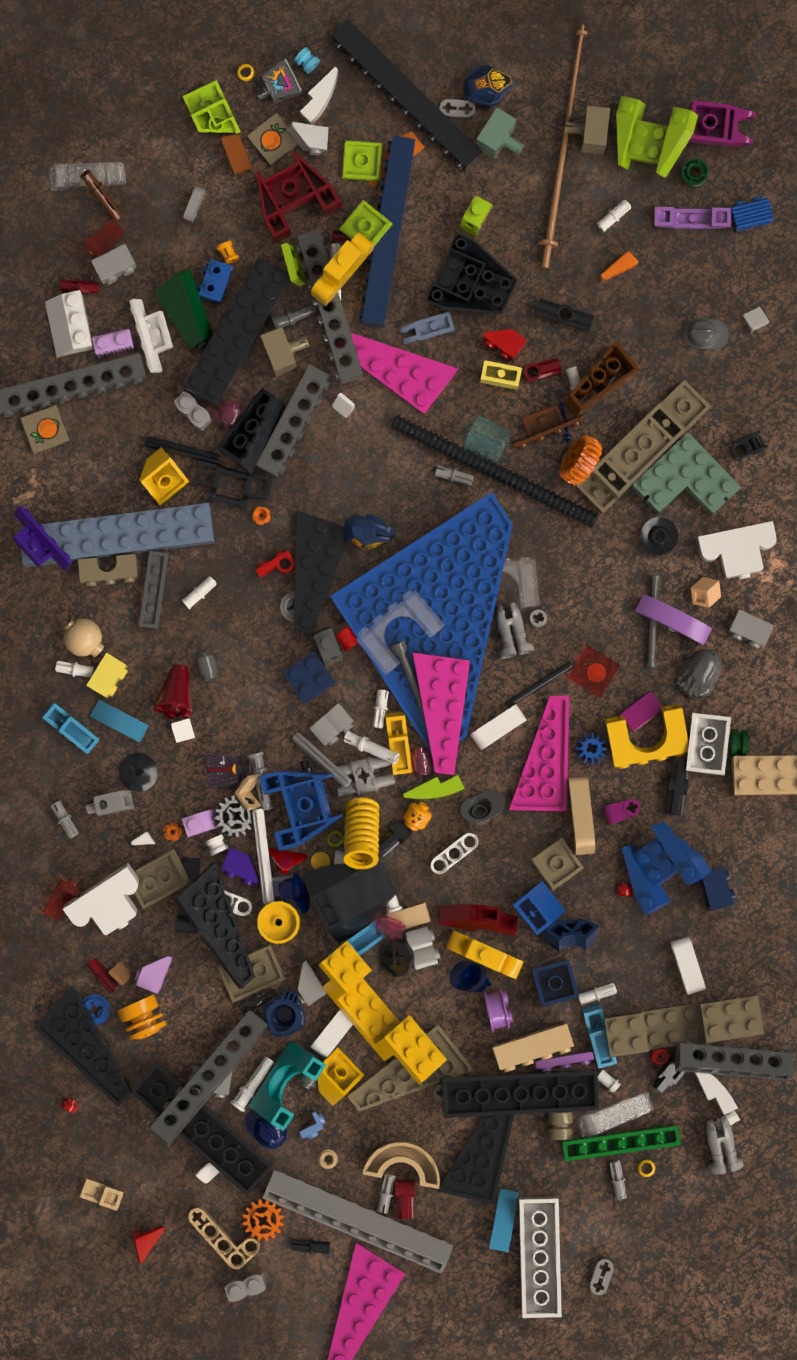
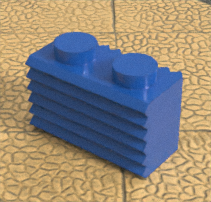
M763 196L751 199L752 202L749 203L744 201L734 203L733 207H731V217L735 232L772 223L774 217L769 198L763 199Z

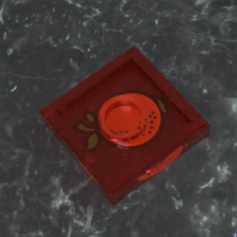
M587 645L568 679L601 698L620 664Z

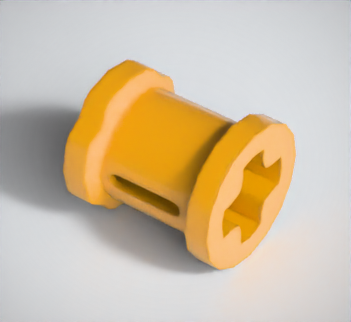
M232 241L224 242L216 248L224 259L223 263L228 265L240 258L239 255L235 254L231 246Z

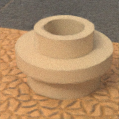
M326 1149L319 1154L318 1161L323 1168L331 1169L337 1164L338 1157L333 1150ZM325 1156H331V1162H326L324 1160Z

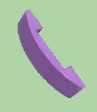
M655 207L654 226L674 229L731 227V208L674 209V207Z
M643 594L635 612L651 620L653 619L703 646L712 630L711 627L686 613Z

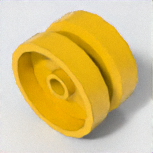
M284 901L269 903L259 913L257 919L259 932L269 942L275 944L285 943L298 933L300 916L297 910L289 903ZM276 919L282 920L281 926L275 924Z

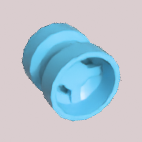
M305 47L295 57L294 62L297 65H302L303 70L310 74L318 66L320 59L311 55V51Z

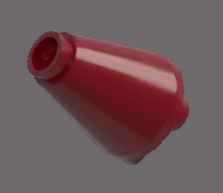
M173 665L154 703L153 711L165 714V718L176 719V716L186 719L191 718L192 703L187 666Z

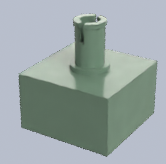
M498 107L476 139V146L494 160L504 146L519 155L525 145L511 137L515 129L516 119Z

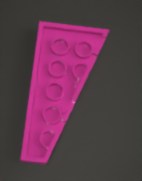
M351 333L361 368L423 415L458 371V368ZM337 340L334 343L337 348H341L345 344L343 340Z
M412 653L434 772L454 775L470 660Z
M569 696L549 697L509 810L567 811Z
M357 1242L328 1360H352L405 1275L403 1271Z

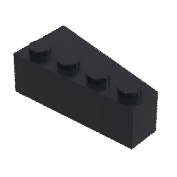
M261 388L216 449L227 459L252 474L285 405L274 394Z

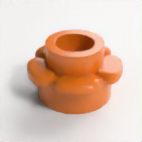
M261 506L254 509L252 519L256 521V524L264 525L265 522H269L271 518L269 509Z
M175 822L165 825L163 829L164 837L167 840L177 841L179 836L182 835L181 827Z

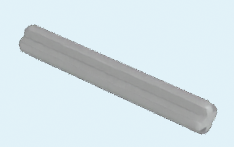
M296 733L293 736L292 741L328 773H333V778L346 788L351 784L352 780L300 733Z

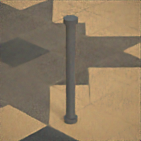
M650 575V597L658 600V587L661 576ZM649 619L647 663H645V667L657 668L655 663L657 621Z

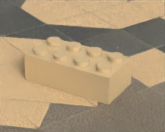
M797 756L731 757L732 795H797Z
M565 1022L492 1045L498 1068L500 1070L503 1069L504 1072L516 1069L515 1065L521 1063L523 1066L534 1063L533 1059L536 1058L541 1060L553 1057L552 1053L555 1052L560 1054L570 1052V1047H574L568 1025Z

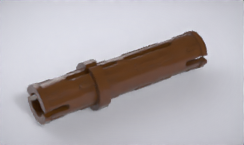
M90 170L84 171L80 178L88 186L89 192L97 198L113 221L121 218L123 213L103 189V184L97 181Z

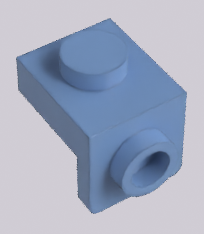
M312 1111L316 1123L300 1130L303 1139L307 1137L310 1140L319 1135L318 1131L324 1129L323 1124L326 1122L321 1112Z

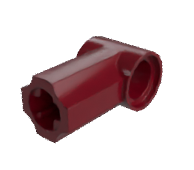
M558 358L527 364L523 371V379L527 383H535L537 380L562 374ZM527 370H535L537 376H529Z
M395 1180L397 1219H413L415 1180Z

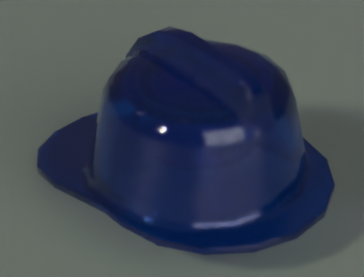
M297 873L293 877L286 878L282 882L277 883V888L283 902L295 905L301 913L305 914L308 912L310 897L305 884Z
M472 961L458 962L451 970L449 977L450 983L454 988L466 992L481 993L487 986L492 985L489 982L490 978L485 966Z
M253 1109L247 1114L245 1120L246 1128L262 1146L274 1149L285 1142L287 1138L286 1128L284 1131L279 1129Z

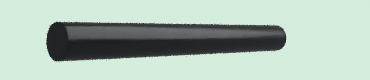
M570 661L506 701L505 703L508 708H511L574 668Z

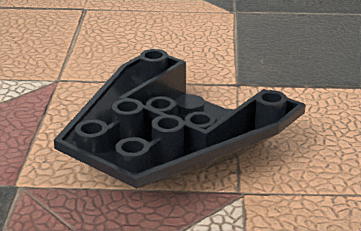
M456 232L449 247L447 259L435 284H432L425 302L441 309L502 315L518 279L474 239Z
M380 858L375 866L368 869H355L343 863L321 866L303 875L314 907L327 931L338 943L356 935L398 893Z

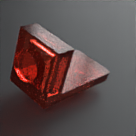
M111 219L92 239L88 236L83 241L86 246L84 249L91 256L95 255L98 258L104 255L125 234V231Z
M60 879L43 913L60 921L65 913L63 910L64 904L72 900L73 896L79 898L82 892L78 888L79 884L70 879L67 882Z

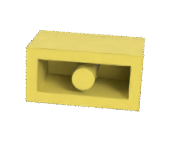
M484 360L480 383L518 390L522 368Z
M106 653L86 686L108 699L109 695L113 696L117 691L118 687L116 684L119 679L123 680L128 673V670H126L127 665Z

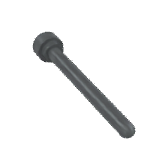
M403 640L391 645L390 648L399 657L424 716L419 685L406 656L407 646Z

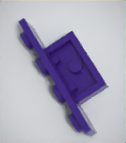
M20 505L16 509L14 516L25 528L13 537L14 542L37 567L53 558L64 571L67 570L72 563L69 555L59 548L55 539L50 537L45 532L43 526L32 518L31 513Z

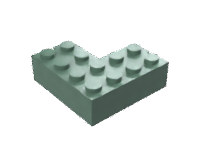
M688 432L631 486L642 500L647 495L650 497L645 503L657 515L685 489L710 516L741 488Z

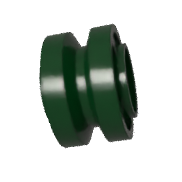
M689 159L681 169L680 177L682 182L690 188L700 187L706 181L708 167L701 159ZM695 169L699 172V176L693 177L689 171Z
M737 729L731 730L728 741L730 756H736L737 752L740 753V756L747 755L750 743L748 730H742L741 733H738Z

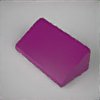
M648 691L619 714L624 716L628 727L632 731H636L660 713L663 706L653 693Z

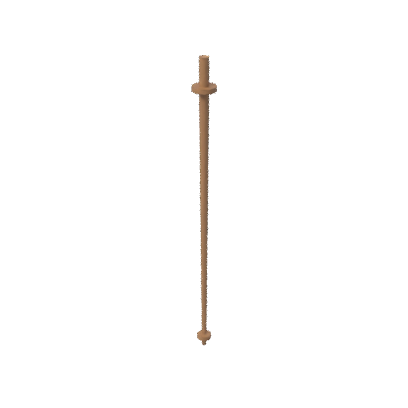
M584 24L581 25L580 30H576L579 40L565 123L566 121H571L582 39L587 36ZM565 124L546 239L539 240V245L544 247L541 268L545 269L549 268L552 248L558 247V242L553 241L569 134L565 133Z

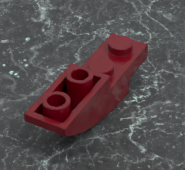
M454 904L440 906L438 924L476 932L477 928L515 936L518 916L501 913V908L494 906Z

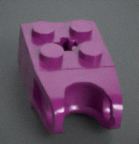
M695 100L691 102L689 110L696 113L698 118L694 133L688 143L715 146H748L753 144L752 138L744 136L738 131V122L755 119V112L734 107L730 104ZM706 120L712 123L710 127L705 125Z

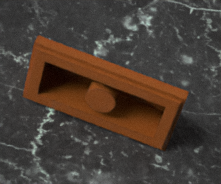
M239 134L220 138L234 175L236 176L251 170L252 167Z

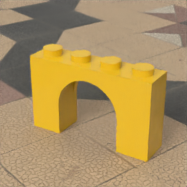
M674 704L661 707L664 734L656 745L649 748H640L630 742L626 720L623 715L604 719L614 767L623 769L629 767L630 764L637 763V765H643L648 763L649 760L662 761L667 759L668 756L681 757L686 755L689 749V742L681 705Z

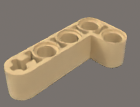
M588 776L568 777L575 855L595 854V835Z
M195 1206L189 1212L188 1218L190 1223L231 1268L240 1269L259 1251L260 1241L256 1237L251 1238L249 1236L237 1245L203 1207ZM194 1212H201V1219L205 1221L207 1218L209 1221L203 1227H200L202 1221L199 1218L196 1220L193 1218ZM209 1225L214 1226L216 1233L208 1235L205 1228ZM226 1240L229 1243V1247L225 1250L221 1249L218 1245L219 1241ZM253 1241L257 1248L254 1251H249L246 1248L247 1242ZM235 1254L240 1255L242 1262L234 1264L231 1257Z

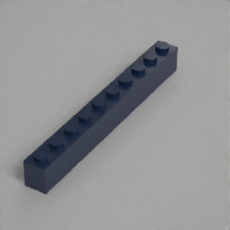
M393 135L392 141H388L387 152H390L389 160L385 159L384 171H387L386 178H382L380 189H384L383 197L379 196L377 207L381 208L380 214L392 222L393 225L374 246V251L369 254L368 263H371V269L366 271L365 282H368L367 289H363L362 300H365L364 308L360 307L359 319H362V325L385 327L415 148V139Z

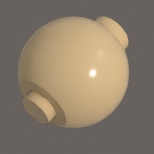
M86 618L76 619L74 622L70 620L64 627L66 630L63 636L64 644L72 654L81 657L91 655L95 658L103 650L101 630L92 620Z

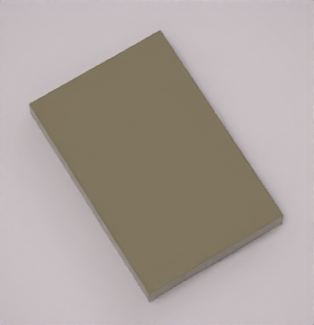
M175 849L134 871L139 878L135 895L143 910L187 887L191 883Z
M271 944L247 954L255 977L243 989H238L222 966L217 968L232 1003L286 980Z

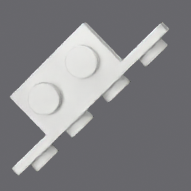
M131 299L129 301L131 305L130 310L134 315L135 327L141 339V348L146 356V365L151 373H160L163 370L158 353L173 348L163 311L147 316L142 300Z

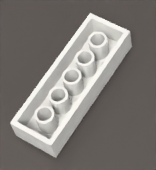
M518 1197L522 1318L562 1317L558 1197Z

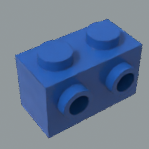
M212 259L209 264L206 263L203 270L204 280L199 282L197 288L200 298L222 305L233 272V266Z

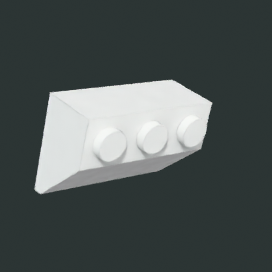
M81 291L60 294L45 301L56 356L62 357L94 350Z
M692 713L686 771L725 775L731 717Z

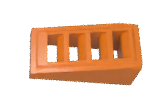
M627 251L600 275L599 280L601 282L606 281L635 267L638 264L637 259L630 251Z

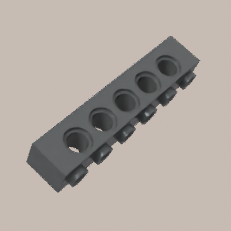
M309 364L256 464L258 469L276 478L279 474L283 475L287 467L285 464L287 458H292L296 450L294 448L296 441H301L305 433L303 431L305 424H310L314 416L311 414L314 407H319L323 399L320 397L323 390L327 391L332 382L329 380V374ZM315 384L318 390L315 393L308 392L307 388L309 385ZM301 401L309 403V407L305 410L300 409L298 405ZM292 418L300 420V424L296 427L291 426L289 422ZM288 434L291 436V441L289 443H282L281 437ZM275 451H280L283 454L280 460L272 458V454Z
M683 1041L675 1048V1071L788 1081L793 1076V1053H787L786 1050L768 1051L767 1048L753 1050L747 1046L731 1048L730 1045L725 1044L712 1046L711 1043H701L697 1045L691 1041ZM693 1053L699 1055L700 1060H696L693 1057ZM712 1055L717 1056L719 1062L714 1061ZM731 1057L736 1058L738 1064L733 1063ZM749 1058L754 1059L756 1065L751 1064ZM768 1060L773 1061L775 1067L770 1066Z

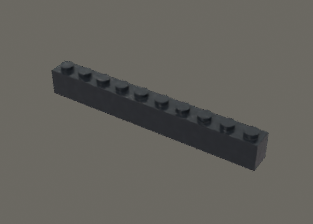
M348 19L332 34L333 46L338 51L343 50L347 54L345 56L347 60L352 64L356 63L360 67L359 71L365 77L369 76L373 80L372 84L379 91L382 89L386 93V98L392 104L396 103L400 107V112L405 117L409 116L417 129H423L427 133L426 137L432 143L436 142L440 146L439 150L446 157L449 155L454 160L453 164L459 170L463 169L466 172L482 156V151Z

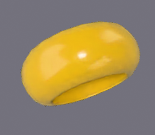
M242 64L237 69V76L242 81H249L254 76V69L249 64ZM243 68L250 69L251 74L248 77L241 76L240 72Z
M644 1159L638 1164L637 1168L641 1176L650 1177L654 1174L655 1164L651 1160ZM644 1163L651 1164L652 1170L650 1173L645 1174L641 1171V1166Z

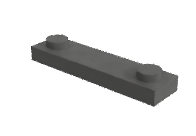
M149 551L139 627L158 629L169 553Z

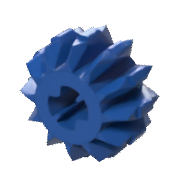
M590 732L589 739L585 734L582 735L585 742L577 740V743L582 745V747H575L576 751H582V753L577 755V758L585 756L582 763H586L589 758V764L593 765V758H595L597 763H600L601 760L598 755L602 758L606 757L601 751H607L608 747H601L602 744L606 743V740L604 739L599 742L600 734L593 739L594 734ZM588 744H590L591 746H596V749L594 750L596 752L594 754L592 752H587L586 749L589 748L587 746Z

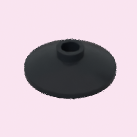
M655 517L643 525L640 532V540L643 547L651 554L664 555L675 548L678 542V530L669 519ZM658 533L661 534L662 539L657 540L655 538V535Z
M136 753L128 756L120 767L121 781L132 791L142 792L148 790L155 784L158 777V768L155 761L145 754ZM136 769H141L142 774L140 776L135 775Z

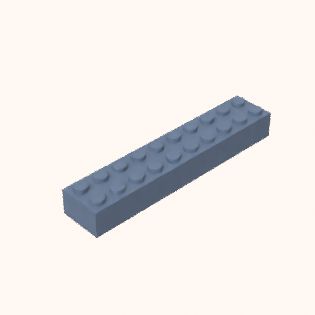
M209 503L41 524L45 532L55 539L59 548L69 555L72 562L79 559L104 558L215 543ZM18 527L19 532L25 527ZM21 549L23 566L25 568L35 567L36 565ZM50 558L42 565L58 563L53 558Z

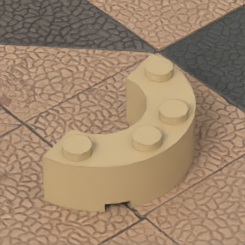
M392 1141L378 1147L367 1159L362 1172L363 1175L382 1178L384 1171L390 1165L404 1162L412 1165L417 1170L420 1177V1186L439 1189L440 1185L439 1172L433 1157L423 1147L409 1141Z

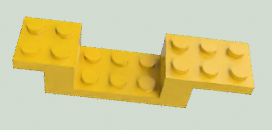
M348 941L343 943L319 964L320 968L330 978V981L322 988L384 1062L394 1055L415 1081L421 1084L447 1060L410 1015L400 1022L363 979L372 970Z

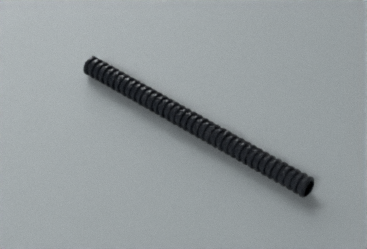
M400 414L395 417L391 425V430L395 429L397 433L401 432L403 436L407 435V438H413V441L418 440L419 444L422 442L424 443L423 446L428 445L429 449L434 448L435 452L438 450L440 451L439 454L444 453L445 457L450 456V459L454 458L456 462L460 461V464H466V467L470 466L472 470L476 469V472H482V475L486 474L488 478L492 477V480H498V483L502 482L504 486L508 485L510 489L514 488V491L518 490L520 494L524 493L526 497L530 496V499H536V502L541 501L542 505L545 503L546 507L551 506L552 510L555 508L558 513L561 511L563 512L562 515L567 514L568 518L571 516L573 520L577 519L579 523L583 522V525H589V528L594 526L599 516L597 512L593 513V510L589 511L587 507L583 508L581 504L577 505V502L573 503L571 499L567 500L565 496L561 497V494L557 495L555 491L551 492L549 488L547 490L544 489L545 486L540 487L539 483L534 484L533 480L531 482L528 481L529 478L524 479L523 475L518 476L517 472L514 474L512 470L508 471V468H502V465L498 466L496 462L492 463V460H486V457L482 458L480 454L476 455V452H470V449L466 450L464 446L460 447L458 443L454 444V441L450 442L448 438L444 439L442 435L438 436V433L434 434L432 430L427 431L426 427L423 429L422 425L417 426L416 422L411 423L410 419L407 421L406 417L401 418Z

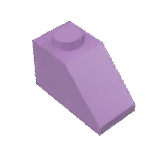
M219 807L183 818L182 821L187 837L219 828L215 827L218 821L213 820V817L217 816L213 811L219 809Z
M167 956L144 966L142 970L138 969L134 979L137 981L136 986L158 994L173 957Z

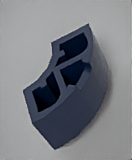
M580 918L566 921L562 919L544 929V941L558 952L570 946L587 950L599 936L598 925Z

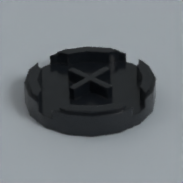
M394 938L386 941L379 950L381 962L379 963L385 973L391 977H401L407 975L412 970L414 953L406 941Z

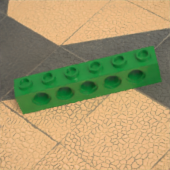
M677 1124L573 1138L572 1140H561L565 1161L681 1145Z

